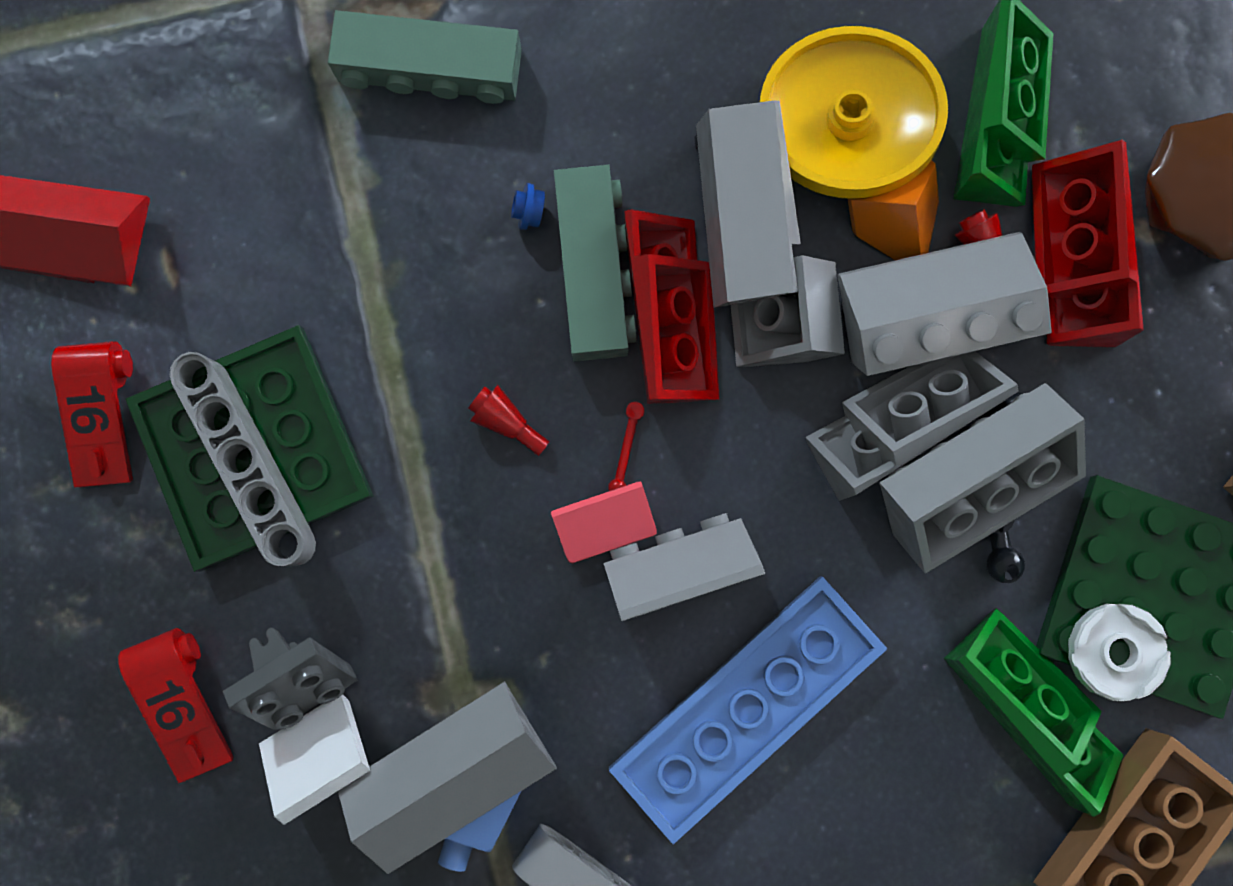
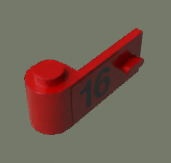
M116 341L56 347L52 354V375L74 487L129 483L133 481L117 389L125 385L126 379L131 377L133 372V362L129 351L123 350L122 346Z
M174 628L120 651L118 664L121 675L178 783H181L233 761L234 756L192 676L196 669V660L201 657L198 642L191 633L185 634L181 629Z

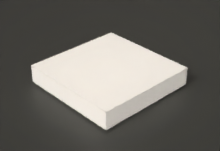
M343 694L336 700L321 704L305 714L302 720L294 726L281 729L259 743L274 817L284 825L370 771L350 702Z

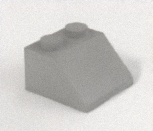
M804 255L794 257L799 292L731 305L736 367L802 363L845 354L836 262Z

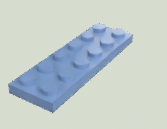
M820 576L609 766V771L674 845L883 654L887 647L825 578Z

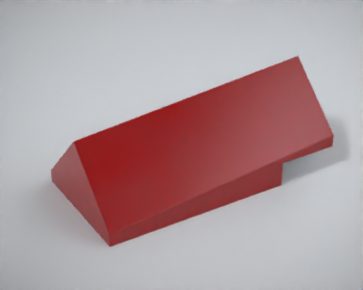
M1119 140L1033 164L1035 262L1047 285L1052 333L1047 334V344L1050 346L1117 347L1144 330L1126 142Z
M0 175V268L93 284L95 281L131 287L150 198L145 195Z
M632 209L627 210L624 214V224L647 403L719 400L715 317L709 262L697 260L695 220Z

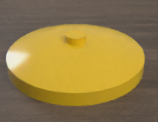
M864 26L829 28L811 34L793 44L771 67L764 81L760 96V102L780 101L791 179L812 191L837 198L856 199L874 197L893 191L910 182L933 159L939 148L948 119V99L945 86L940 74L929 58L913 44L895 34Z

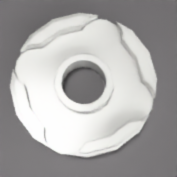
M1104 604L1089 610L1075 623L1068 640V659L1075 677L1090 692L1108 700L1130 701L1150 695L1163 683L1170 667V651H1167L1165 639L1168 638L1164 628L1150 613L1133 605ZM1121 638L1128 644L1130 656L1124 664L1116 666L1110 659L1109 648L1115 640Z

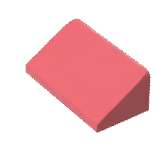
M641 481L551 511L569 563H576L657 534L656 525Z

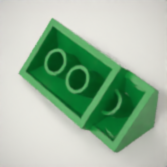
M999 0L982 28L954 200L1014 207L1024 206L1026 201L1028 163L1043 160L1046 157L1053 32L1020 0Z
M997 608L993 609L944 660L1070 807L1092 817L1100 814L1124 756L1095 727L1102 711L1046 656L1039 654V649Z

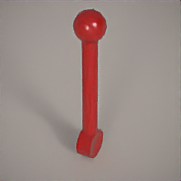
M632 402L626 408L627 428L615 479L611 480L608 485L609 491L626 486L624 477L637 421L644 415V407L639 402Z

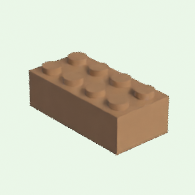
M1145 728L1121 761L1101 813L1094 817L1086 813L1082 814L1033 882L1038 886H1191L1233 828V783L1174 737Z

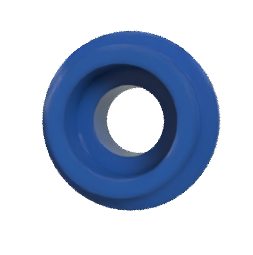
M526 183L524 191H515L512 203L511 218L518 219V228L526 230L528 226L539 227L544 208L545 191L534 189V184Z

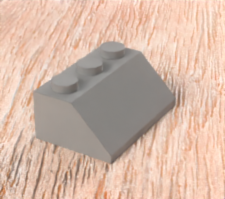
M727 513L700 521L703 531L684 536L682 528L655 536L658 545L639 551L638 544L633 543L610 551L613 560L604 563V567L621 621L765 574L763 565L742 519L729 522Z

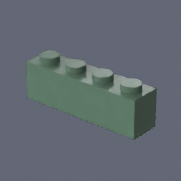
M335 10L328 65L338 82L354 89H366L368 85L386 87L388 90L399 94H410L413 90L430 91L433 95L445 99H454L458 95L476 96L477 99L486 103L498 104L503 102V99L513 101L516 99L522 48L519 32L516 29Z
M610 164L554 170L573 362L628 356V343L636 342L634 315H625L623 298L632 297L630 271L629 269L620 270L619 253L627 252L625 224L616 225L614 208L622 207L620 179L611 180Z

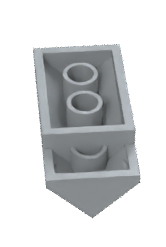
M773 100L708 109L696 124L713 307L718 308L799 292L792 246L801 244L780 101Z
M976 351L909 366L843 401L842 405L845 416L806 436V441L837 499L840 501L857 495L1019 392L1018 384Z
M504 681L371 765L369 772L340 789L338 794L351 842L389 874L557 769V766Z

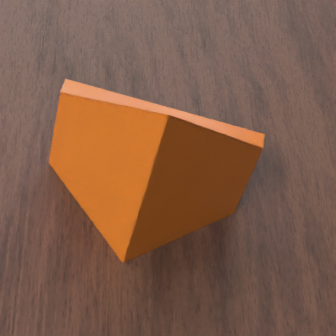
M931 160L918 176L893 191L868 198H848L852 231L858 238L894 260L929 253L939 204L935 162Z

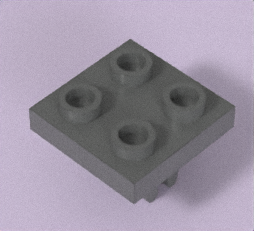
M269 628L266 631L267 645L264 646L256 638L251 639L249 642L254 672L225 689L223 693L230 709L277 731L294 726L302 720L303 714L319 704L336 700L344 693L345 688L358 680L349 663L309 637L300 644L291 642L288 645L279 631Z

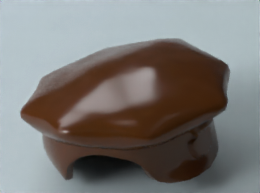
M1231 112L1170 126L1159 143L1149 167L1145 185L1146 209L1149 224L1152 227L1179 237L1204 252L1209 258L1223 261L1233 259V113Z

